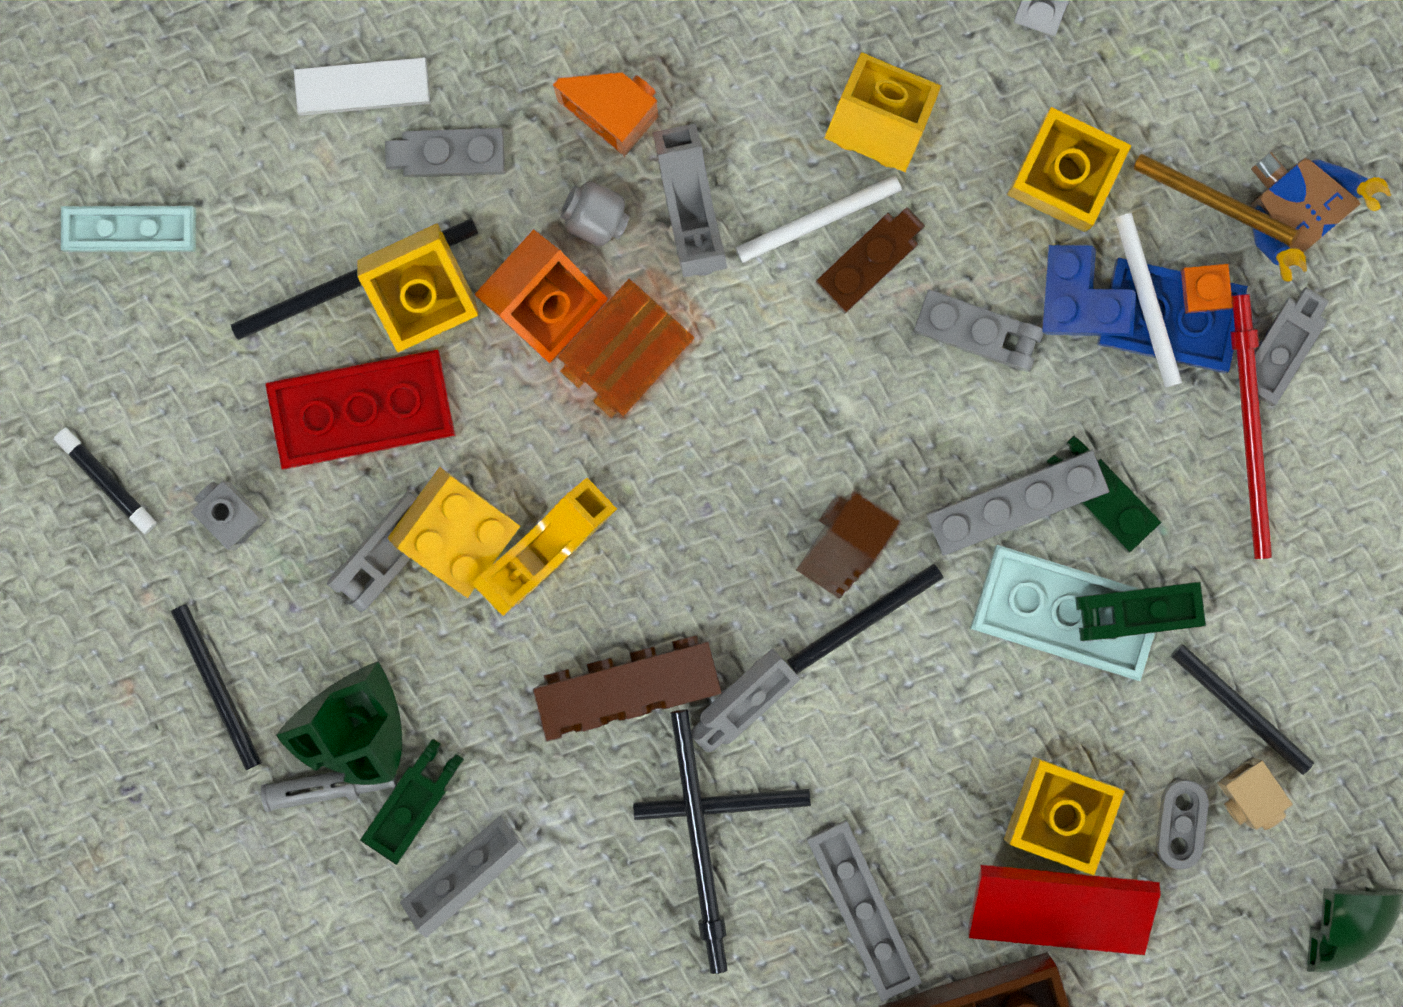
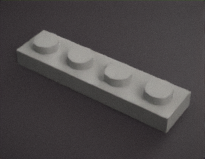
M1091 449L927 513V518L942 555L945 556L1108 493L1109 489L1094 451Z
M847 820L806 838L881 1001L883 1002L922 984Z

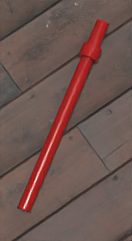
M1250 294L1232 295L1235 330L1230 331L1232 349L1237 351L1254 559H1268L1272 557L1255 360V348L1259 347L1258 330L1253 329Z

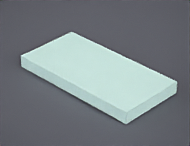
M995 545L970 629L1137 681H1141L1155 633L1080 641L1079 628L1083 627L1081 610H1076L1075 597L1136 590L1139 588L1000 545ZM1111 607L1098 608L1100 624H1113Z

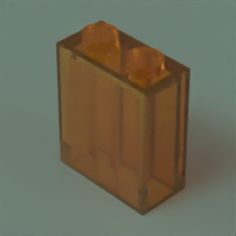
M629 278L558 356V359L564 364V367L559 372L578 389L585 383L593 390L597 396L592 402L611 419L616 413L625 419L694 344L695 337Z

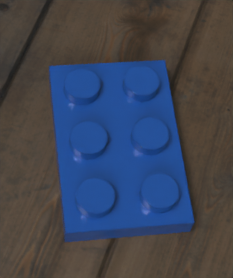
M1118 257L1115 260L1109 289H1126L1136 292L1127 259ZM1147 264L1176 363L1224 374L1228 373L1234 352L1230 331L1235 330L1233 308L1185 314L1181 271ZM1230 282L1231 295L1246 294L1248 286ZM1136 292L1133 337L1099 336L1097 345L1156 358Z

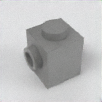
M214 481L208 484L196 496L195 501L198 505L191 511L227 550L234 551L267 520L230 482L222 481L219 485Z

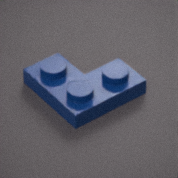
M1049 245L1042 330L1046 335L1133 337L1136 292L1126 289H1093L1096 248L1092 245Z

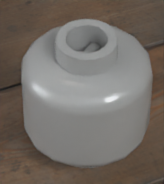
M592 181L586 182L581 187L574 186L564 202L560 216L565 219V228L571 235L599 247L608 243L612 237L619 239L629 221V215L624 213V198L619 193Z

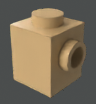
M1251 758L1217 782L1229 799V801L1224 803V806L1239 826L1245 822L1247 826L1255 830L1260 827L1268 830L1280 823L1286 817L1284 811L1293 805L1263 760Z

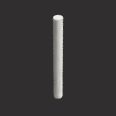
M892 175L735 247L736 252L742 263L747 262L902 191L897 177Z
M1132 213L1121 215L1115 218L1164 386L1165 388L1182 383Z

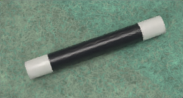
M67 427L54 437V441L144 535L157 525V522Z

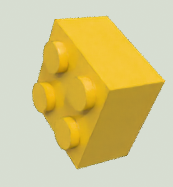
M1051 107L1043 117L1007 195L1086 233L1094 225L1132 145Z
M438 223L357 260V276L397 353L478 316L476 298Z
M439 467L387 539L399 551L468 598L475 589L472 583L495 562L520 528V525Z
M1033 756L1003 840L1014 847L1094 876L1125 791Z

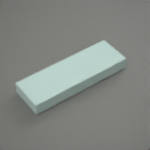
M61 206V251L196 252V208L193 206Z

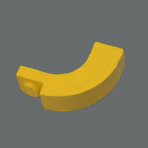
M586 477L568 492L515 546L486 569L472 585L504 616L563 564L598 530L617 508Z

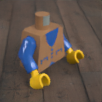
M1270 152L1251 168L1253 173L1267 188L1251 202L1252 208L1299 230V234L1294 244L1289 246L1252 228L1255 245L1273 264L1279 265L1282 280L1290 282L1293 279L1289 266L1296 265L1302 268L1303 272H1307L1304 252L1361 204L1357 198L1363 197L1369 210L1378 211L1381 208L1379 201L1371 196L1377 192L1391 196L1388 184L1382 178L1373 177L1367 179L1348 168L1319 159L1311 161L1304 158L1287 171L1273 153Z

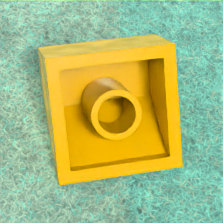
M861 52L840 97L824 139L836 143L842 149L855 151L877 160L878 163L885 167L896 168L906 173L941 85Z

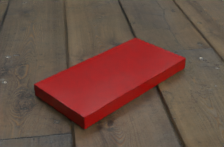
M438 349L265 383L282 470L456 437L440 351Z
M981 865L968 926L969 938L1145 955L1161 895L1160 882Z

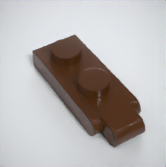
M908 207L895 218L888 212L826 270L815 283L846 314L918 246L913 237L925 225Z

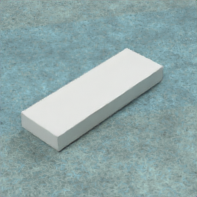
M425 57L294 69L297 113L300 116L430 104L427 61Z

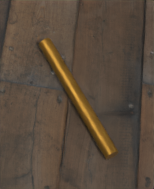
M1141 154L1136 160L1134 170L1280 242L1292 246L1298 237L1299 230L1144 154Z

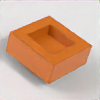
M1228 264L1181 269L1185 314L1233 308Z

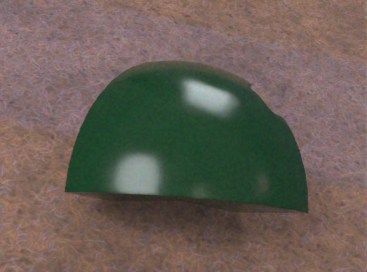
M378 661L347 675L319 693L298 710L276 734L287 750L302 763L313 770H318L320 767L325 766L331 770L344 773L343 781L346 783L375 785L391 782L397 773L401 759L402 726L400 713L391 684Z
M1366 887V891L1324 888L1321 928L1310 927L1307 971L1326 972L1342 969L1363 960L1373 953L1386 940L1395 926L1403 903V891Z

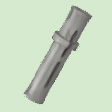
M337 771L269 785L263 784L261 785V799L266 812L347 797L348 800L359 799L360 794L395 788L398 784L397 773L393 781L375 785L351 784L336 787L335 784L343 782L345 775ZM316 786L324 787L323 790L290 795V792Z

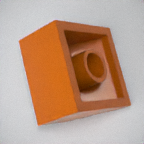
M623 72L558 78L553 84L557 101L624 157L658 118L657 100L654 97L656 91L637 75L632 80Z
M534 229L474 294L549 364L608 300L560 249Z

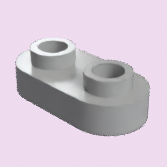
M1180 779L1170 783L1163 791L1161 797L1156 851L1159 858L1165 864L1175 869L1192 867L1199 861L1203 852L1209 801L1205 790L1199 784L1190 780ZM1187 793L1190 797V804L1186 809H1179L1176 805V799L1180 794ZM1178 837L1183 838L1185 842L1184 849L1180 853H1173L1170 847L1172 840Z

